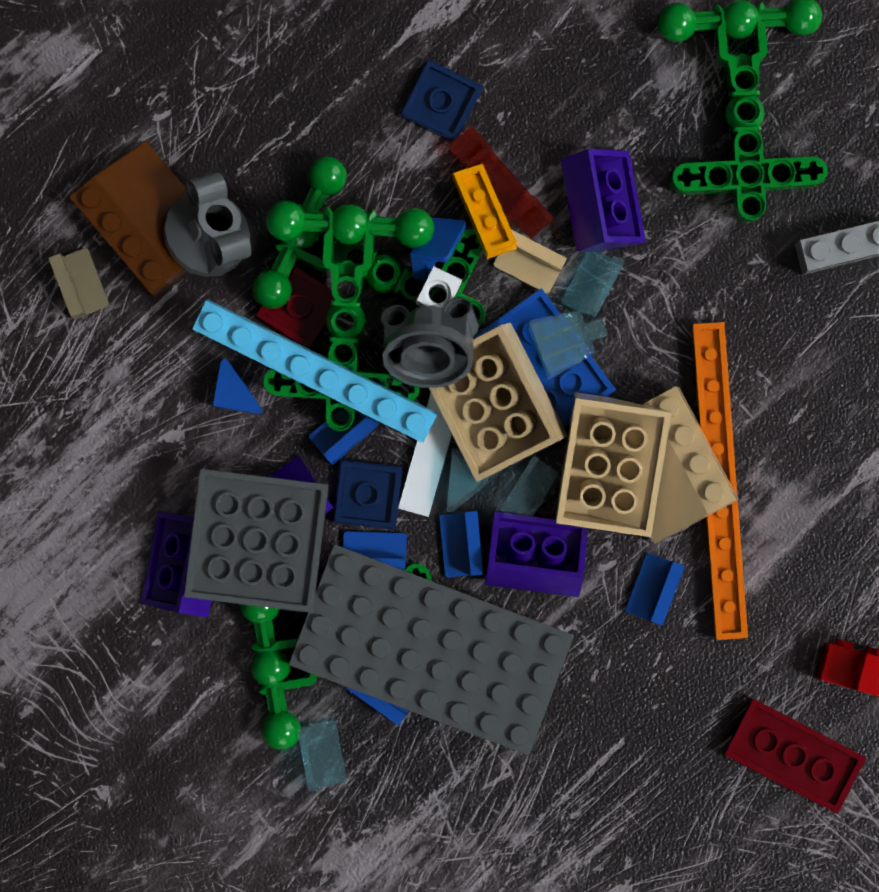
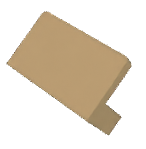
M512 230L517 242V249L498 255L494 262V267L537 290L542 288L546 294H549L567 258Z

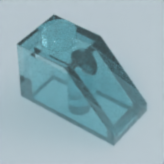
M452 449L446 512L453 513L485 487L488 483V478L494 479L495 475L494 473L476 482L460 449Z

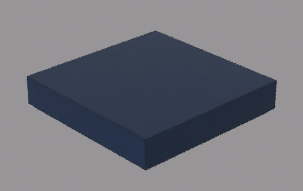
M427 59L400 112V117L456 144L484 86Z
M340 460L333 523L396 530L403 467Z

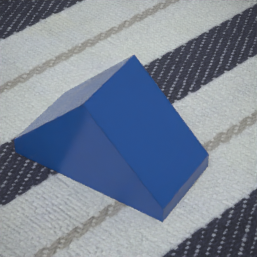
M226 358L220 362L213 406L220 409L261 415L264 410L229 360Z

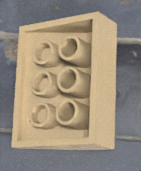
M511 322L500 325L474 339L473 366L467 376L451 385L429 388L476 482L568 436Z
M677 386L642 404L672 412L651 534L654 544L739 500L682 391Z
M575 392L555 513L556 523L651 537L672 412L614 398Z

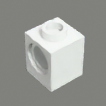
M433 266L416 301V305L420 307L436 306L444 308L448 301L454 299L462 280ZM434 287H440L446 293V300L442 303H434L430 300L428 292Z

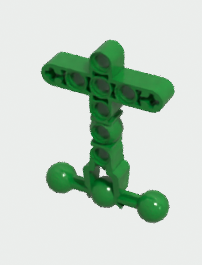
M733 0L726 4L724 8L716 4L713 11L693 12L686 4L675 2L668 4L660 11L657 19L658 30L665 39L671 42L686 41L695 31L716 30V61L719 65L725 67L727 87L730 92L728 96L729 102L725 109V117L727 123L732 128L730 136H734L730 147L731 161L696 162L679 165L670 176V185L674 192L679 195L733 193L735 216L744 223H752L759 219L766 210L765 191L811 189L825 180L828 172L827 165L819 157L764 159L763 141L759 133L762 130L761 124L764 121L765 110L762 102L758 99L760 91H756V87L759 84V66L768 53L766 27L786 26L795 35L806 36L812 34L821 25L823 16L821 7L815 0H790L784 8H766L762 1L755 7L747 0ZM755 33V54L747 56L741 53L735 57L728 53L726 34L732 38L744 39ZM736 76H747L750 79L751 87L748 89L738 87L735 81ZM740 106L750 108L753 114L752 119L748 121L740 119L737 114V108ZM740 138H750L754 143V150L752 152L743 151L739 147ZM809 166H811L812 171L818 172V175L813 180H811L809 174H801L796 178V182L794 181L796 172H803ZM774 167L785 169L787 172V180L785 182H778L773 178L772 170ZM748 168L753 170L756 175V181L752 184L745 183L740 175L742 169ZM699 170L703 171L701 180H692L687 187L684 186L683 181H678L683 172H686L687 177L695 178L699 176ZM712 170L722 172L725 178L724 184L714 185L711 183L709 172ZM744 200H752L757 204L758 210L756 215H748L743 211L742 203Z
M330 156L319 157L314 160L307 172V180L311 188L303 204L298 205L304 212L320 213L327 197L340 192L346 184L347 173L343 163L337 158ZM465 229L448 262L444 263L441 270L447 272L448 267L453 265L463 269L464 278L461 279L462 282L454 298L463 297L471 302L472 308L476 309L479 314L477 322L478 326H480L485 319V308L480 302L462 294L483 249L475 230ZM303 231L298 238L291 241H282V243L275 245L279 254L272 268L259 273L252 284V295L260 306L267 309H277L288 302L292 293V286L288 277L297 259L321 272L330 271L323 265V259L306 252L318 242L320 232ZM469 238L475 240L473 245L477 247V250L472 248L465 260L459 258L465 247L461 240L467 241ZM337 241L334 244V260L344 262L354 252L361 253L364 256V246L359 243L347 245ZM374 251L373 264L368 271H365L363 281L366 279L369 287L378 293H393L394 296H397L399 293L403 300L416 307H420L416 305L420 294L412 296L405 290V283L409 280H414L413 272H408V267L404 269L401 261L395 256L389 254L377 255V252ZM381 266L390 267L394 272L393 279L388 282L379 280L376 276L377 269ZM417 280L418 282H420L423 289L426 281ZM440 287L432 288L428 292L430 300L433 301L434 296L437 294H446L445 291Z
M288 200L279 201L272 205L267 212L265 220L268 231L276 239L291 241L298 238L303 231L325 233L323 265L331 270V290L334 297L331 300V307L328 309L325 317L326 327L331 334L329 341H333L329 349L328 359L368 379L378 378L386 388L389 386V378L393 379L392 385H402V382L391 376L387 369L358 368V341L366 323L365 313L360 307L362 300L358 299L362 291L364 273L370 269L374 261L375 236L396 237L405 247L412 249L421 248L429 243L434 234V221L430 214L423 209L409 208L401 212L398 217H379L374 209L367 214L360 206L353 204L342 205L334 212L327 207L324 213L304 212L295 202ZM334 238L347 245L358 244L365 239L363 262L354 263L349 259L344 262L334 260ZM345 280L351 281L356 289L355 294L352 296L342 295L339 291V283ZM346 312L352 315L354 325L350 328L340 326L337 322L338 314ZM340 344L348 345L352 349V357L349 359L339 358L336 354V346ZM272 368L265 374L263 380L264 387L271 395L326 399V422L329 427L336 431H344L353 424L356 416L355 409L314 389L307 388L298 381H295L296 388L292 387L294 381H284L282 386H277V381L272 380V378L275 377L278 371ZM281 373L283 379H292ZM409 385L414 387L410 389L409 394L403 393V388L393 387L392 390L414 401L419 394L420 387ZM338 407L345 408L349 413V419L343 422L337 421L333 416V410Z
M414 563L405 569L406 572L412 574V569L418 568L420 573H425L427 580L432 581L429 569L422 564ZM240 604L243 616L249 622L254 623L257 643L250 648L257 653L251 661V673L253 678L262 685L258 693L266 695L269 715L265 717L261 725V735L269 747L275 750H287L298 742L301 736V724L299 719L287 710L284 690L311 686L316 682L317 675L310 673L306 677L287 680L291 672V666L289 665L290 660L282 649L296 647L299 637L276 641L273 619L277 616L280 609Z

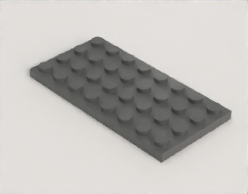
M334 544L315 594L313 613H308L289 665L529 756L574 635Z

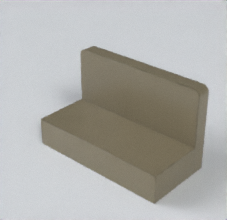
M87 248L66 256L57 254L48 258L69 314L73 319H79L110 306L92 256Z

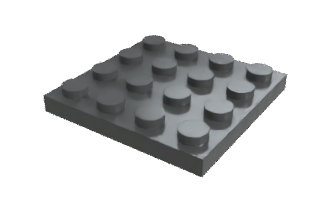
M200 469L184 597L313 613L329 485Z

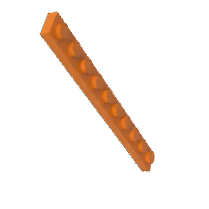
M725 322L693 324L692 336L699 425L737 495ZM738 501L706 517L715 640L748 638Z

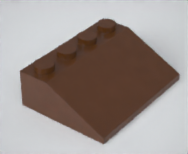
M147 141L95 175L70 196L71 200L154 297H157L187 271L173 260L165 247L162 232L166 214L183 194L186 187ZM205 216L206 222L212 229L222 231L210 216Z

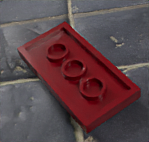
M754 698L751 699L723 753L725 756L836 814L839 813L867 758Z

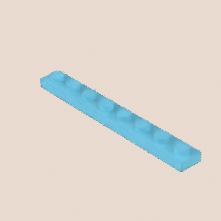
M208 299L205 301L192 328L422 443L438 414Z

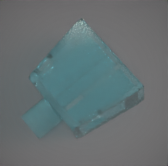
M580 311L533 319L527 323L547 380L558 376L592 356L595 350L591 341L607 336V331L601 318L584 323Z

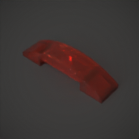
M473 126L468 128L448 146L465 169L483 163L504 214L529 239L534 238L554 220V217L539 200L528 192L495 155L490 145Z

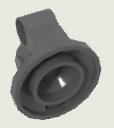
M219 172L190 179L186 182L185 191L166 214L162 230L165 247L173 260L188 272L203 277L222 276L236 268L242 259L251 256L250 233L247 220L239 207L227 198V185ZM205 216L214 217L222 224L225 231L212 229L206 222Z
M457 297L448 301L444 308L421 306L411 312H408L404 306L394 305L385 309L382 313L381 322L384 327L383 364L391 376L405 384L420 388H439L451 385L467 376L473 366L474 335L479 328L471 302L468 299Z

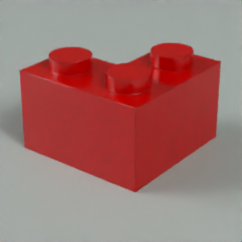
M837 638L834 644L825 642L816 679L879 697V650L866 647L865 653L853 650L854 643Z

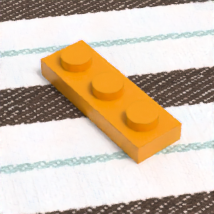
M483 163L453 173V181L486 258L489 259L516 250L517 242Z

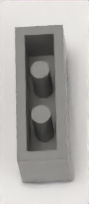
M879 221L797 242L795 248L802 275L878 257Z

